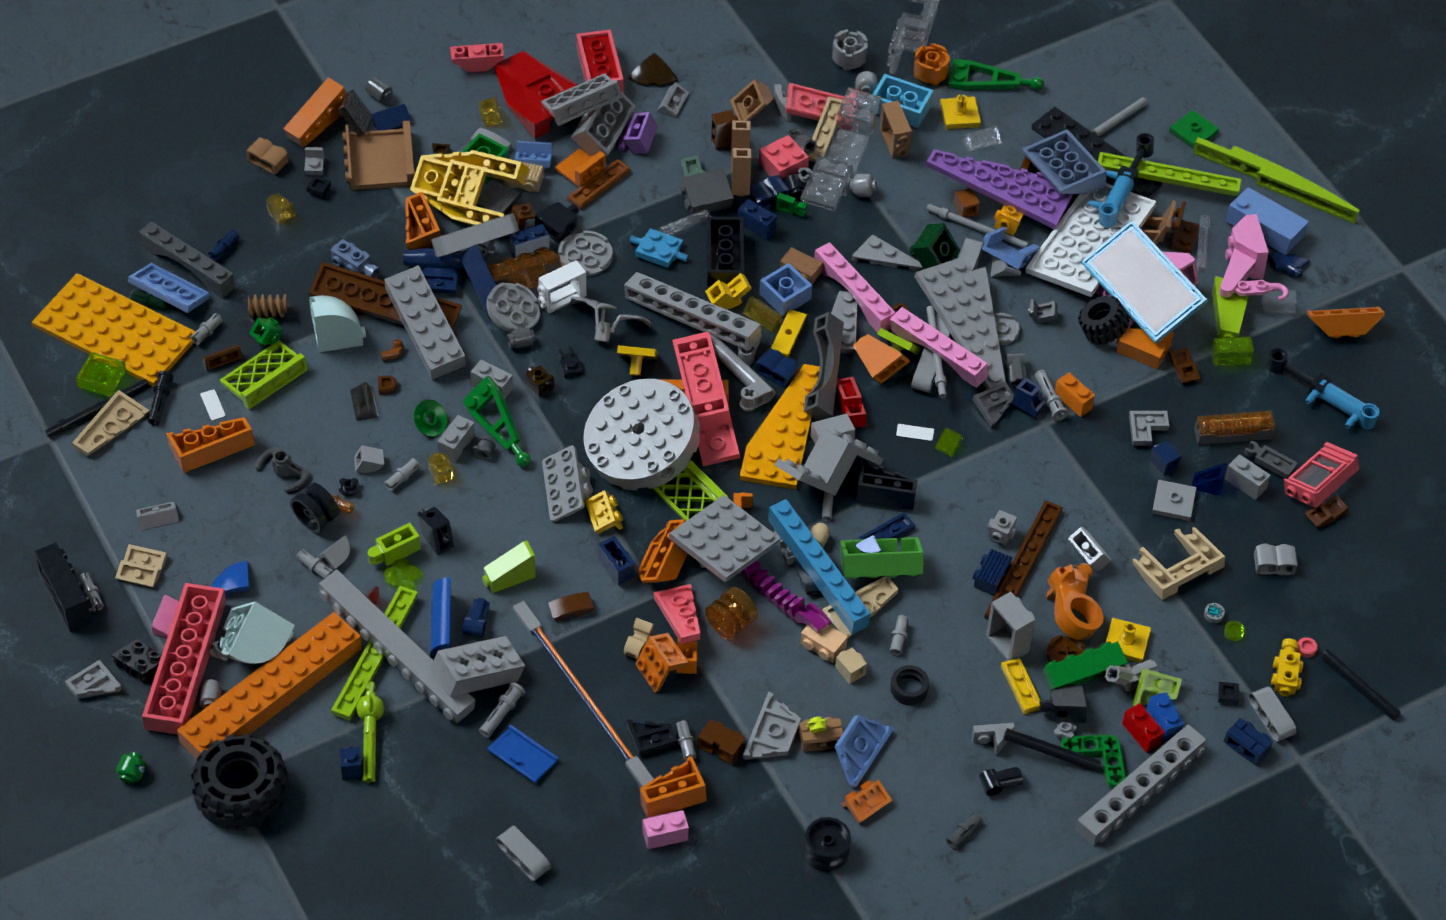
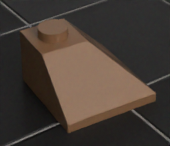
M754 79L732 98L730 102L739 121H750L773 100V96L767 85Z

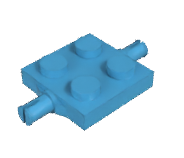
M649 229L643 238L631 235L629 240L630 243L639 245L635 250L636 257L667 268L676 259L687 262L689 255L679 252L683 246L682 239L653 229Z

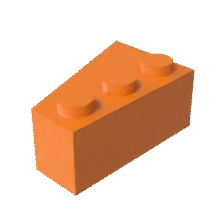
M423 191L407 197L406 245L408 250L434 248L431 239L440 237L442 234Z

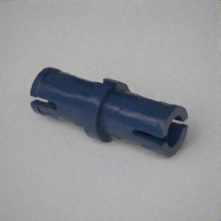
M231 229L223 239L220 238L217 241V245L208 252V255H211L209 257L213 261H217L223 253L228 252L232 244L240 238L238 232Z

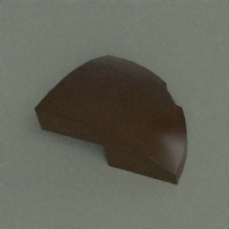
M656 53L647 57L629 76V80L648 87L649 84H657V87H664L678 81L671 68Z

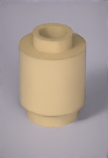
M817 523L810 532L820 546L824 548L830 536V528L824 523Z

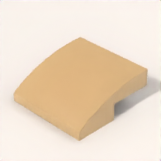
M129 544L124 560L120 562L115 579L154 588L168 555L166 552Z

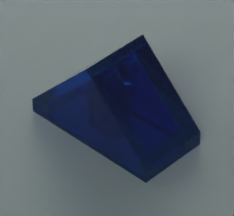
M1223 463L1195 472L1192 486L1196 487L1197 491L1220 496L1228 465Z

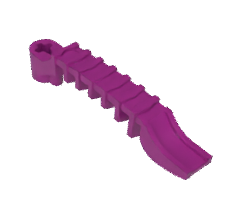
M758 560L741 571L747 582L752 583L753 587L760 591V594L765 595L768 601H772L777 608L782 609L784 614H788L798 624L804 623L818 634L826 626L832 624L828 616L815 604L809 603L805 608L803 597L797 598L795 593L790 595L788 588L783 590L781 582L776 584L774 576L768 577V570H761V564Z

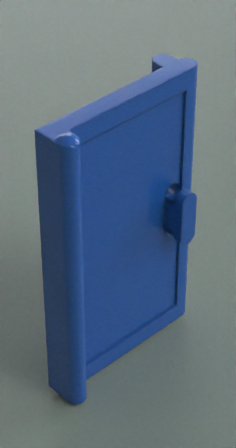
M509 725L508 730L487 749L535 784L558 762L556 755L512 725Z

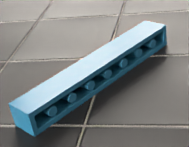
M787 499L770 506L768 521L850 633L853 635L869 627L871 613Z

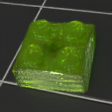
M91 352L76 377L77 387L110 397L126 372V364L124 361Z

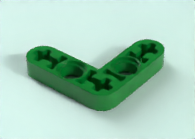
M1073 736L1070 739L1065 737L1061 741L1060 746L1089 757L1101 756L1105 781L1109 789L1113 790L1125 779L1120 742L1116 736ZM1088 742L1093 743L1095 748L1087 749L1084 744ZM1107 743H1111V746H1113L1112 752L1110 753L1109 745H1107ZM1114 759L1118 762V765L1111 766L1107 761ZM1114 773H1116L1118 783H1115L1113 780Z

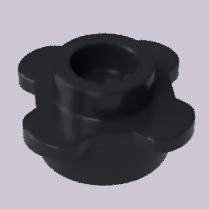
M340 479V494L349 497L358 492V479Z

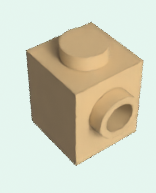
M852 647L837 655L835 668L851 684L866 675L867 663L862 654L857 653Z

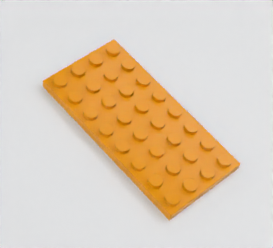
M78 273L74 275L32 321V327L140 381L146 379L148 385L152 387L157 383V373L159 371L169 372L191 347L193 342L190 336L196 332Z

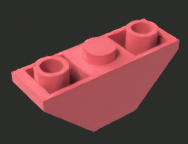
M503 43L450 47L451 61L469 73L486 72L504 58Z

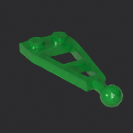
M953 59L949 80V88L959 90L1019 89L1020 85L1031 86L1032 89L1038 91L1044 87V80L1041 77L1024 79L1021 78L1019 73L961 59ZM969 70L993 75L992 81L967 82ZM998 77L1013 81H998Z
M486 376L462 402L470 414L506 450H513L516 455L517 465L526 467L530 464L531 457L528 453L523 452L518 445L521 439L500 389L492 377ZM493 398L502 416L494 425L480 413ZM505 426L511 437L509 441L500 433Z

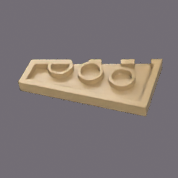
M884 576L857 590L855 593L871 613V618L898 593V588L888 576ZM831 605L822 609L831 620L833 628L845 634L848 638L852 635Z

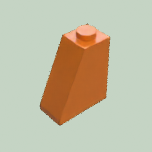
M1126 328V332L1116 340L1118 345L1117 353L1158 369L1172 345L1174 332H1170L1161 341L1155 343L1142 329Z
M869 334L861 337L853 345L872 378L880 384L910 362L902 353Z

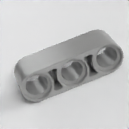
M1269 686L1249 694L1250 704L1276 742L1296 734L1294 722Z
M511 826L496 838V842L501 850L531 880L535 881L551 869L548 859L515 826Z

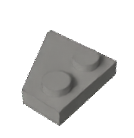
M100 660L65 681L66 686L77 699L122 690L119 682Z

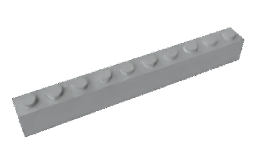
M337 569L319 583L318 594L324 602L331 604L333 610L338 615L341 614L349 626L355 627L364 640L370 641L374 649L379 654H383L391 666L397 667L406 680H411L420 693L428 696L430 702L435 707L438 706L447 719H452L457 724L474 710L475 699L470 694L465 693L449 697L431 668L433 660Z

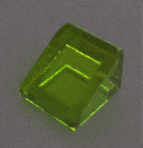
M945 428L935 448L952 457L961 445L962 436Z

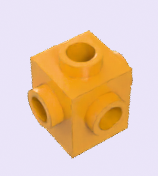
M1004 205L1001 210H997L994 216V220H997L994 227L997 229L1005 227L1007 228L1006 233L1014 236L1024 214L1016 211L1012 206Z

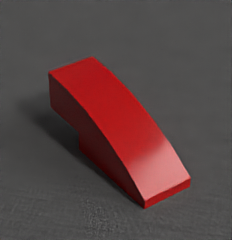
M854 378L837 379L836 390L842 413L848 415L854 428L866 426V412L862 405V396Z

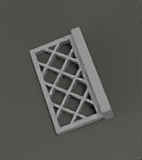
M604 73L541 102L543 107L555 118L556 124L559 126L623 97L618 82L616 80L612 81Z

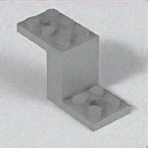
M824 428L804 466L799 464L797 467V463L787 459L783 461L779 458L775 466L796 479L835 496L857 455L878 465H881L884 458L877 455L879 451L869 446L866 448V444L862 441L854 440V438L847 434L842 436L843 433L834 428L832 431Z

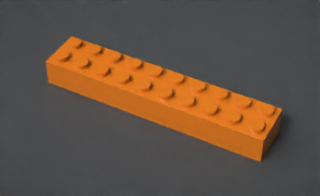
M333 612L178 728L179 743L197 759L204 749L208 750L209 745L217 739L221 741L225 739V736L233 734L234 737L242 736V734L250 735L362 649L361 636L338 614Z

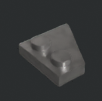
M1004 382L973 396L974 403L990 428L994 427L1011 405L1014 394L1007 383Z

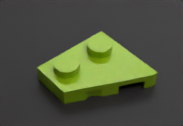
M1142 668L1132 706L1138 703L1146 705L1151 696L1164 692L1168 693L1169 699H1177L1182 679Z

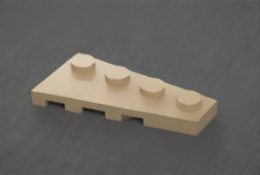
M118 390L72 442V447L88 457L149 415L150 410Z

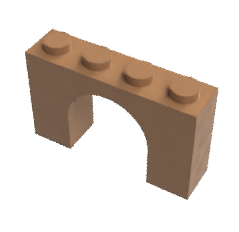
M732 121V195H750V121Z

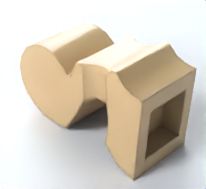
M636 618L633 627L634 636L628 637L623 654L638 659L648 638L653 636L654 629L652 623Z

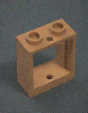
M899 101L882 104L879 129L891 157L897 158L909 155L912 130Z

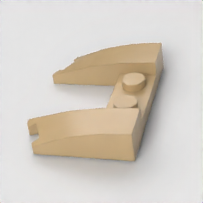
M1192 527L1193 534L1183 535L1180 529L1174 530V535L1191 555V557L1165 569L1144 547L1139 550V554L1142 555L1139 561L1133 559L1132 563L1161 600L1178 592V586L1204 572L1210 575L1225 566V556L1195 527Z

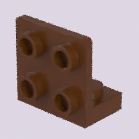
M1183 201L1181 207H1177L1175 217H1178V219L1175 218L1173 220L1171 230H1174V232L1171 231L1168 242H1172L1170 250L1192 255L1200 224L1183 220L1186 201Z

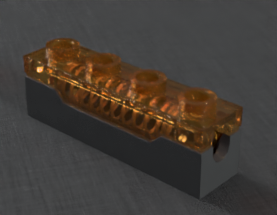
M1271 410L1197 416L1194 432L1198 445L1272 439L1276 425Z

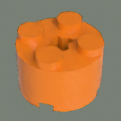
M938 44L919 47L915 53L914 77L931 85H938L948 75L950 55H948L946 48Z

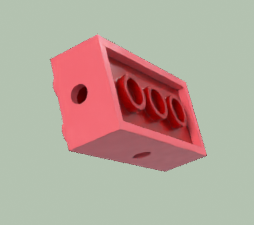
M611 30L576 34L577 52L585 82L605 73L612 81L616 80L618 82L620 90L624 94V79Z

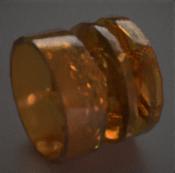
M737 587L729 588L720 596V599H716L705 608V615L710 626L726 640L734 639L743 631V628H747L758 618L757 608L753 601Z

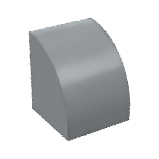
M362 445L354 456L355 472L371 473L381 469L384 466L383 450Z

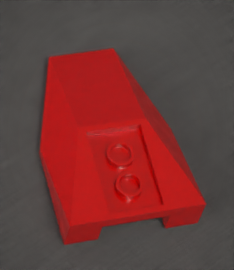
M525 51L506 58L494 66L506 106L534 139L550 132V122L555 120V118L543 107L541 101L578 84Z

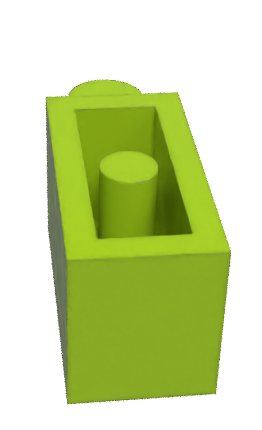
M408 523L377 538L376 546L368 550L369 563L377 565L384 562L388 566L421 550L419 534L412 524Z

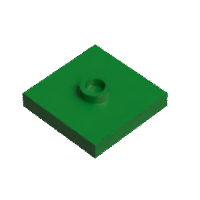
M1191 110L1173 124L1169 132L1194 149L1195 141L1198 137L1208 141L1219 132V128L1194 110Z

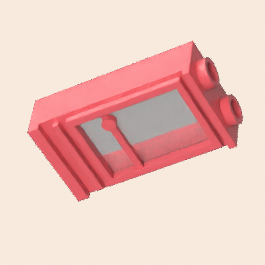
M1326 442L1320 451L1288 479H1284L1285 494L1317 508L1359 470L1358 455Z

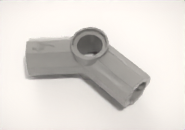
M1150 659L1135 666L1124 665L1120 667L1110 665L1106 669L1105 678L1108 682L1122 685L1126 691H1132L1138 687L1142 668L1158 673L1159 671L1155 661Z

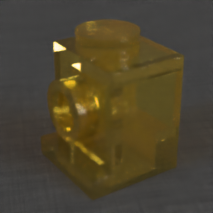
M496 96L479 101L480 116L486 127L503 122L501 107Z
M279 193L266 199L268 212L279 224L295 216L293 203H289Z
M439 452L432 454L428 458V468L435 485L454 480L453 467L449 462L447 454Z

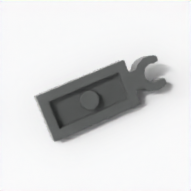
M1251 441L1249 447L1253 450L1245 448L1244 454L1246 456L1255 457V463L1283 478L1288 479L1297 468L1298 463L1266 445L1260 448L1256 442Z

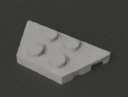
M771 692L767 694L744 751L743 759L745 760L788 756L798 731L801 718L794 712H791L784 703L780 704Z

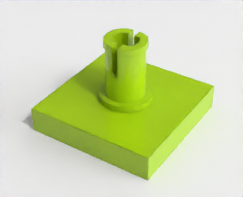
M880 328L877 334L890 341L891 347L899 352L906 349L919 355L921 348L882 328Z

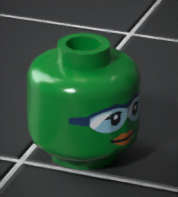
M136 752L122 755L116 768V774L119 776L118 779L128 784L140 781L146 768V762L142 759V755Z

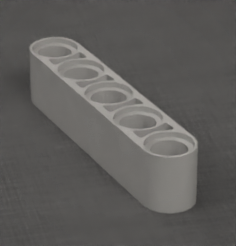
M514 213L431 239L436 257H440L517 232L519 227Z

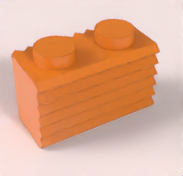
M1067 373L1057 380L1055 386L1056 394L1075 413L1082 417L1092 410L1095 393L1089 391L1090 389H1087V386L1079 382L1071 373Z

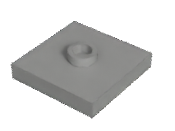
M1158 480L1152 514L1190 521L1196 487Z

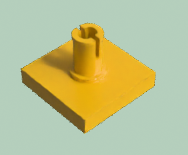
M958 95L956 98L940 99L945 129L980 127L981 121L975 96L967 97L962 95L961 97Z
M618 345V355L631 358L630 375L641 376L642 359L657 360L656 349Z
M1112 618L1106 642L1115 643L1118 641L1126 660L1142 663L1151 627Z

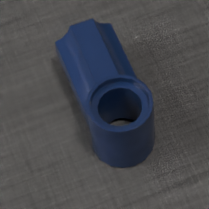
M479 597L473 600L469 615L464 619L463 634L477 637L484 636L490 602Z

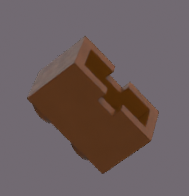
M710 719L698 736L697 748L711 755L714 752L719 755L718 759L733 766L745 749L746 737L738 731L730 730L721 722H715Z

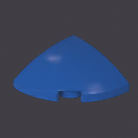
M248 561L238 562L227 567L215 578L211 587L223 588L226 598L230 597L231 592L249 591Z

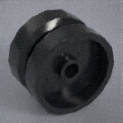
M314 482L305 487L302 491L303 493H298L291 499L290 507L304 527L314 533H319L326 527L327 522H332L338 517L340 511L333 496L320 484Z
M821 817L814 820L807 827L805 834L804 855L808 863L821 871H835L841 868L847 862L850 853V830L845 823L833 817Z

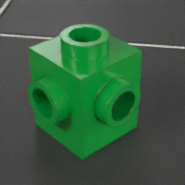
M257 318L249 334L264 346L266 344L273 345L279 341L283 329L278 325V321L273 318Z

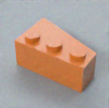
M692 756L688 757L686 762L679 767L674 766L671 768V772L663 777L660 775L641 787V805L647 818H651L705 802L706 785Z

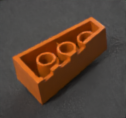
M327 78L283 128L287 138L303 148L347 111L345 105L349 97L345 88L332 79Z

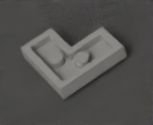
M1167 411L1129 412L1132 446H1151V430L1169 429Z

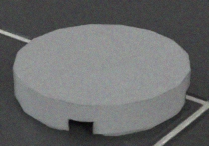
M995 313L999 345L1013 343L1018 338L1020 332L1018 321L1016 322L1014 317L1009 314Z

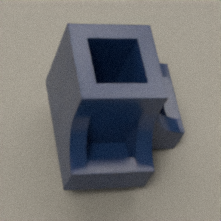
M1025 378L1016 387L1011 404L1036 417L1045 407L1046 402L1041 398V386Z

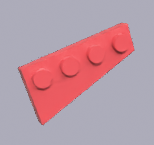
M691 584L654 592V600L681 644L700 640V629Z

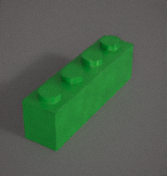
M1118 641L1115 643L1106 642L1100 648H1089L1080 655L1075 656V654H1071L1065 657L1063 661L1057 662L1055 660L1047 663L1042 675L1050 691L1056 688L1081 685L1104 677L1106 669L1110 665L1122 667L1127 665L1128 662Z

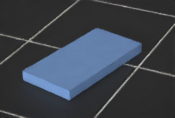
M153 263L128 277L129 283L186 313L209 300L211 293Z

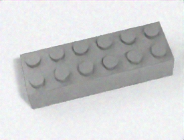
M419 265L384 279L386 292L431 380L466 366L465 354Z

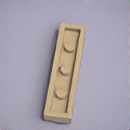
M828 96L812 138L817 142V148L814 153L807 154L809 161L823 164L844 110L845 100Z

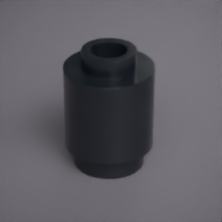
M798 174L787 176L784 183L789 189V196L796 198V201L803 199L806 192L803 181L800 180Z

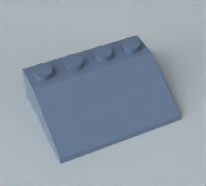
M1068 129L1022 148V152L1060 194L1093 193L1106 187V170Z

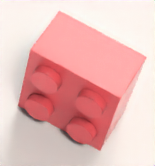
M787 135L759 149V164L770 176L779 175L784 182L785 178L790 174H799V169L808 168L809 156Z

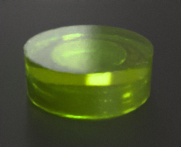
M1238 621L1228 622L1224 629L1225 637L1231 641L1242 639L1245 632L1244 626Z

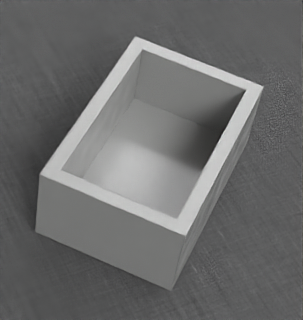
M1009 592L991 603L986 636L1007 661L1021 658L1029 653L1035 617L1031 611H1028L1023 606L1022 601Z

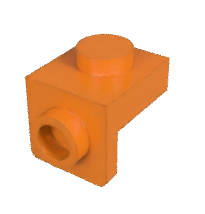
M744 492L734 493L733 502L740 508H752L753 494Z

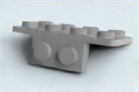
M571 445L542 460L549 516L553 522L582 510L585 500L592 497L593 488L590 484V471L586 466L584 467L578 462L576 448Z

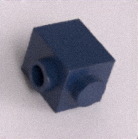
M1168 441L1156 444L1152 448L1150 461L1163 475L1179 467L1181 455L1176 447L1172 446Z
M360 747L339 749L342 780L363 778Z

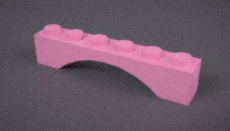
M830 242L816 249L814 258L823 262V275L837 280L850 292L862 309L868 323L878 333L880 328L886 331L891 329L890 318L896 312Z
M901 307L890 318L893 333L906 341L915 342L930 349L945 360L962 379L977 388L989 376L988 364L905 308Z

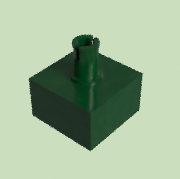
M945 223L927 224L915 244L909 250L912 257H917L923 269L955 260L961 251Z

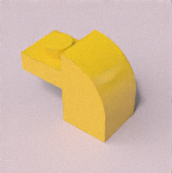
M740 273L728 284L718 280L705 292L712 304L724 309H731L742 303L741 297L752 288L745 275Z

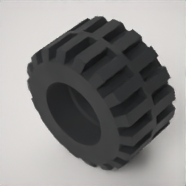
M1108 295L1090 300L1088 304L1083 306L1084 308L1080 310V315H1078V322L1086 338L1091 343H1096L1097 345L1114 342L1115 339H1119L1126 332V328L1129 326L1128 315L1119 299L1114 296L1108 297Z

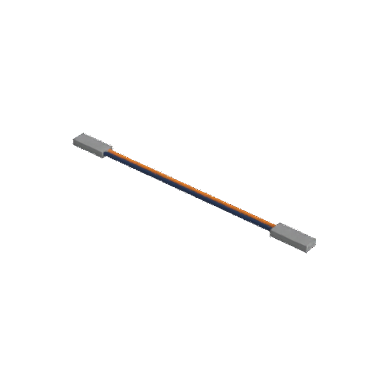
M525 601L514 605L513 610L530 634L534 633L584 701L626 759L625 765L640 786L643 787L654 780L640 759L630 753L541 630V623Z

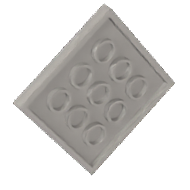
M725 495L669 533L670 540L725 583L779 545L781 539Z

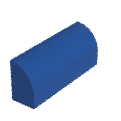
M450 577L435 581L431 587L430 658L433 661L439 650L451 648L452 591Z

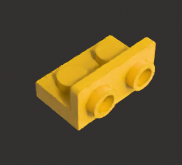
M604 490L585 500L594 531L597 534L613 526H616L619 530L623 528L621 523L623 518L616 508L618 503L613 495L610 496Z

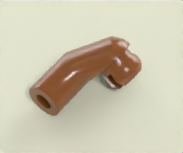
M395 339L391 350L380 352L382 361L398 358L404 350L403 341Z

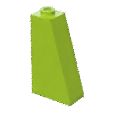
M1215 276L1212 296L1218 341L1236 345L1248 296H1239L1236 293H1233L1230 297L1221 296L1219 291L1223 278Z

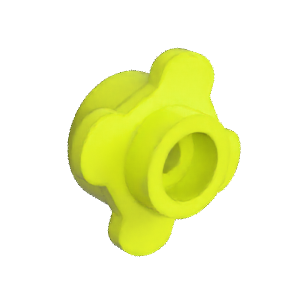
M814 717L807 722L808 725L806 726L810 728L811 733L822 732L826 730V722L828 720L822 719V717Z

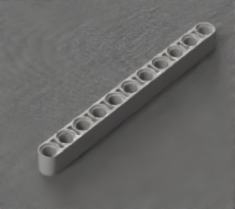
M965 238L958 258L962 257L970 271H974L979 262L984 243ZM937 313L935 318L937 330L951 338L949 330ZM925 347L913 377L911 388L930 393L935 381L936 371L933 351Z

